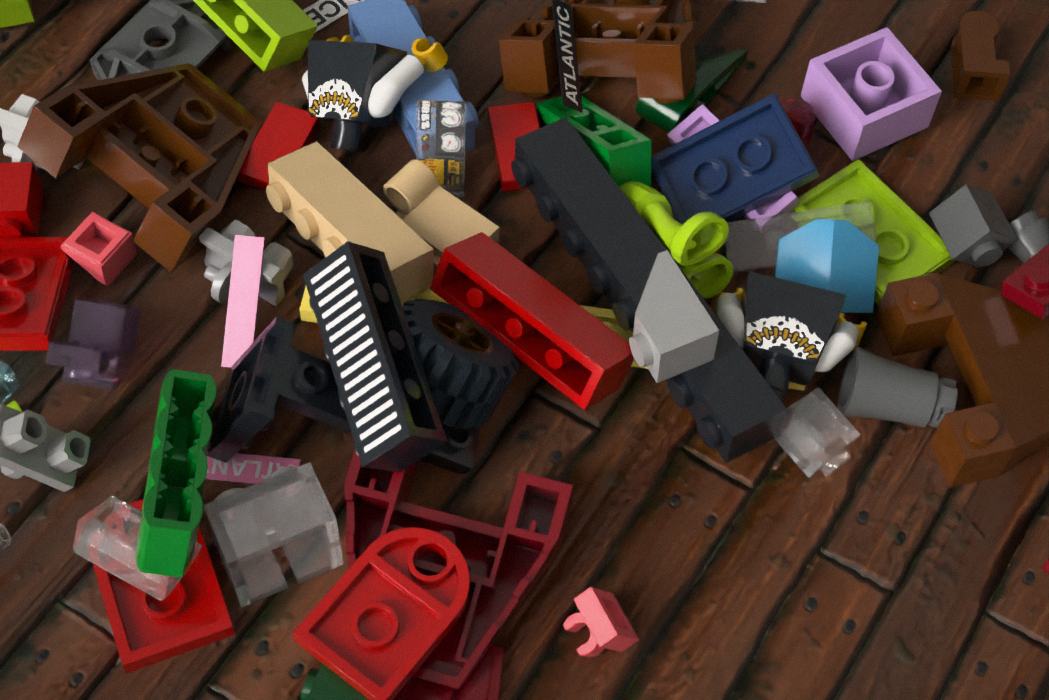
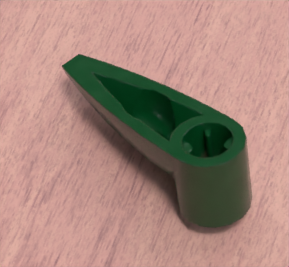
M740 48L696 61L697 81L684 100L664 104L656 102L654 98H639L635 108L636 114L669 133L699 106L703 104L707 107L746 60L748 50Z

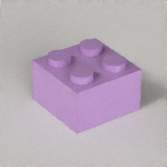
M886 27L811 59L804 80L801 98L848 157L854 161L928 128L942 91L889 28Z

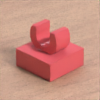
M590 587L573 599L580 613L570 615L565 620L563 626L566 631L574 633L586 625L589 627V640L576 649L580 656L595 657L604 649L623 652L639 641L613 593Z

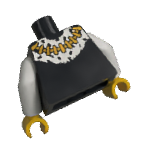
M349 34L344 35L341 41L337 37L328 38L326 41L309 40L308 70L302 77L308 98V113L314 118L334 121L331 148L359 152L362 125L386 127L391 121L393 109L405 90L423 74L424 70L435 72L446 64L448 55L439 42L431 45L428 39L418 38L412 44L411 50L414 54L412 56L407 55V51L377 43L355 42Z
M751 271L748 274L744 293L742 288H736L735 293L721 291L713 296L710 308L780 400L786 398L790 382L808 385L811 383L815 371L826 372L831 370L855 346L859 345L867 323L863 321L861 324L856 325L844 319L845 314L841 313L845 302V294Z

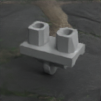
M236 219L220 233L207 227L199 236L200 243L206 246L204 262L207 268L204 272V277L213 282L211 297L221 304L228 303L235 235L255 237V233L247 225ZM276 242L270 243L263 251L258 296L277 307L285 297L283 281L294 265L290 250Z
M1 404V472L13 479H19L25 475L63 492L74 488L77 469L87 463L90 438L75 430L65 433L47 424L44 416L29 409L21 413Z

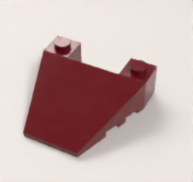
M354 449L344 481L347 508L346 553L348 554V569L376 539L390 531L407 527L425 528L442 534L457 546L466 560L470 586L465 611L454 627L412 676L413 678L460 690L560 551L574 500L573 485L519 471L504 528L408 503L407 499L419 460L401 472L362 467L360 458ZM434 552L423 553L414 562L415 568L420 573L429 576L440 573L447 564L441 555Z

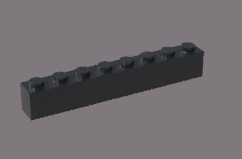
M566 117L516 138L515 161H512L511 168L520 187H527L536 199V205L542 218L548 223L552 221L561 233V240L567 253L573 258H579L586 268L587 277L593 289L599 294H605L613 306L615 318L622 329L625 331L630 330L633 333L635 312L658 253L666 251V248ZM681 270L719 329L714 360L666 380L669 392L675 403L680 408L686 407L697 422V429L703 442L710 449L716 448L723 460L728 463L779 437L787 408Z

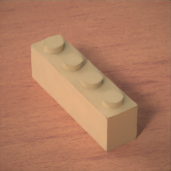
M314 142L268 163L269 185L266 187V194L270 204L277 212H283L295 224L300 235L304 239H310L324 252L325 257L347 241L384 252L401 302L430 287L433 279L434 249L318 142Z

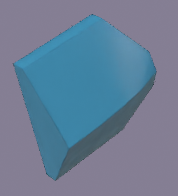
M817 218L778 238L775 277L845 294L846 298L841 313H873L879 245L848 220Z

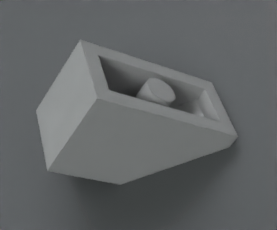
M668 250L658 253L635 312L633 336L629 338L630 350L635 361L640 367L647 366L656 383L714 360L719 329Z

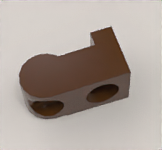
M979 10L969 11L960 19L958 33L953 38L951 44L954 98L999 101L1011 75L1009 61L996 60L995 40L1000 26L998 21L987 12Z

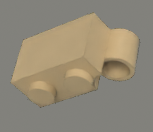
M412 159L384 184L383 191L386 198L398 210L396 215L434 249L433 277L446 247L480 232H483L499 244V226L439 186L434 173L421 161Z

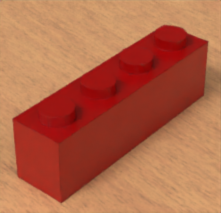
M483 232L444 249L429 287L431 291L448 304L460 308L507 345L518 359L582 409L590 408L619 390L634 360L629 342Z

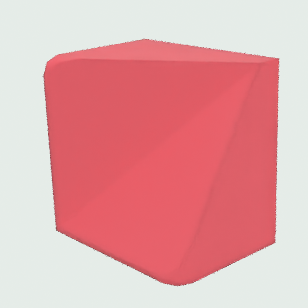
M91 212L61 245L62 250L97 281L106 286L111 285L138 254L133 242L132 232L94 212Z

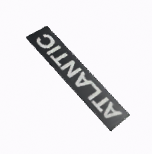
M552 0L563 105L583 113L572 8L560 0Z

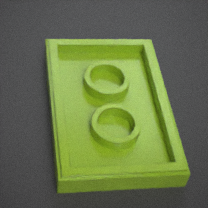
M859 159L798 197L799 205L787 214L799 227L817 218L848 220L879 245L874 302L878 306L889 282L932 273L939 274L955 263L941 236Z

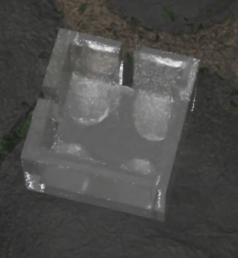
M310 462L297 468L293 466L281 468L273 472L265 481L245 489H229L218 495L213 502L203 505L218 554L241 608L288 588L272 551L282 546L298 583L344 564L336 516Z

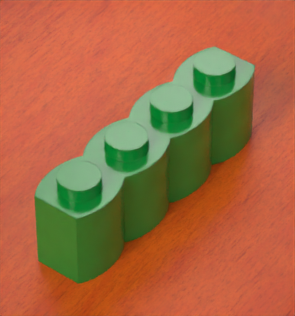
M172 369L163 380L135 551L136 563L142 573L182 578L192 564L203 512L202 494L208 469L206 458L212 433L211 417L216 398V385L209 374Z

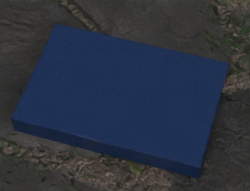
M776 93L651 156V170L669 202L676 220L681 224H684L697 213L708 211L720 215L727 223H730L820 177L814 162Z

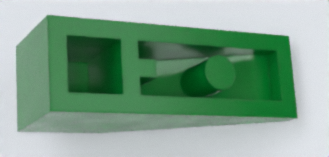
M562 96L537 102V112L545 125L565 117L569 120L619 187L623 183L630 181L641 182L651 187V139L581 96L583 113L563 105Z

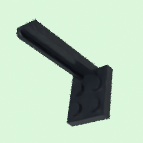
M276 316L232 365L207 456L227 463L241 448L248 449L255 434L260 430L266 431L271 425L277 405L352 433L345 410L338 397L339 390L330 362L291 347L297 324ZM442 424L448 442L420 460L454 473H468L473 469L480 428L461 429Z

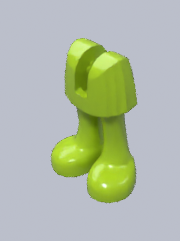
M630 181L623 183L619 188L662 245L668 250L703 298H710L724 290L733 275V265L726 257L715 252L724 244L728 237V223L720 215L708 211L697 213L684 224H681L673 218L671 206L664 195L641 182Z

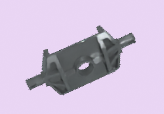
M151 0L90 59V63L97 80L187 63L198 68L219 46L228 52L232 48L231 38L193 0ZM170 40L169 43L161 47L149 46L152 41Z

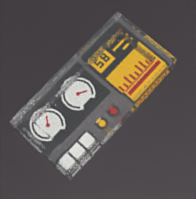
M417 100L416 160L421 161L430 168L436 176L439 186L455 197H464L466 101Z

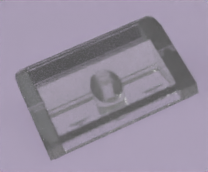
M110 496L78 520L73 543V551L77 555L158 600H164L180 581L181 577L140 572L135 558L142 517L140 510L114 496ZM196 542L193 561L201 552L202 545Z

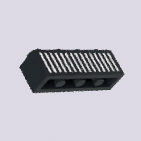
M347 241L303 274L310 297L309 303L317 319L324 342V352L331 364L339 390L338 397L345 410L354 439V449L360 458L362 467L401 472L448 441L384 252Z

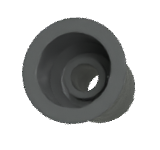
M855 346L849 355L841 380L838 415L840 417L872 418L900 422L924 428L926 425L938 428L945 413L955 410L958 395L956 380L938 377L936 372L886 359Z

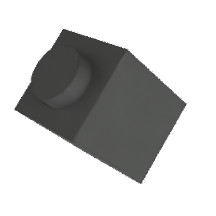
M965 184L929 212L952 260L978 268L990 265L1000 259L1003 251L1018 240L994 194Z

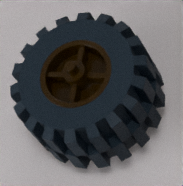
M415 299L414 301L408 300L404 302L402 307L441 423L461 429L483 427L485 423L489 422L519 370L518 358L507 345L456 306L427 299Z

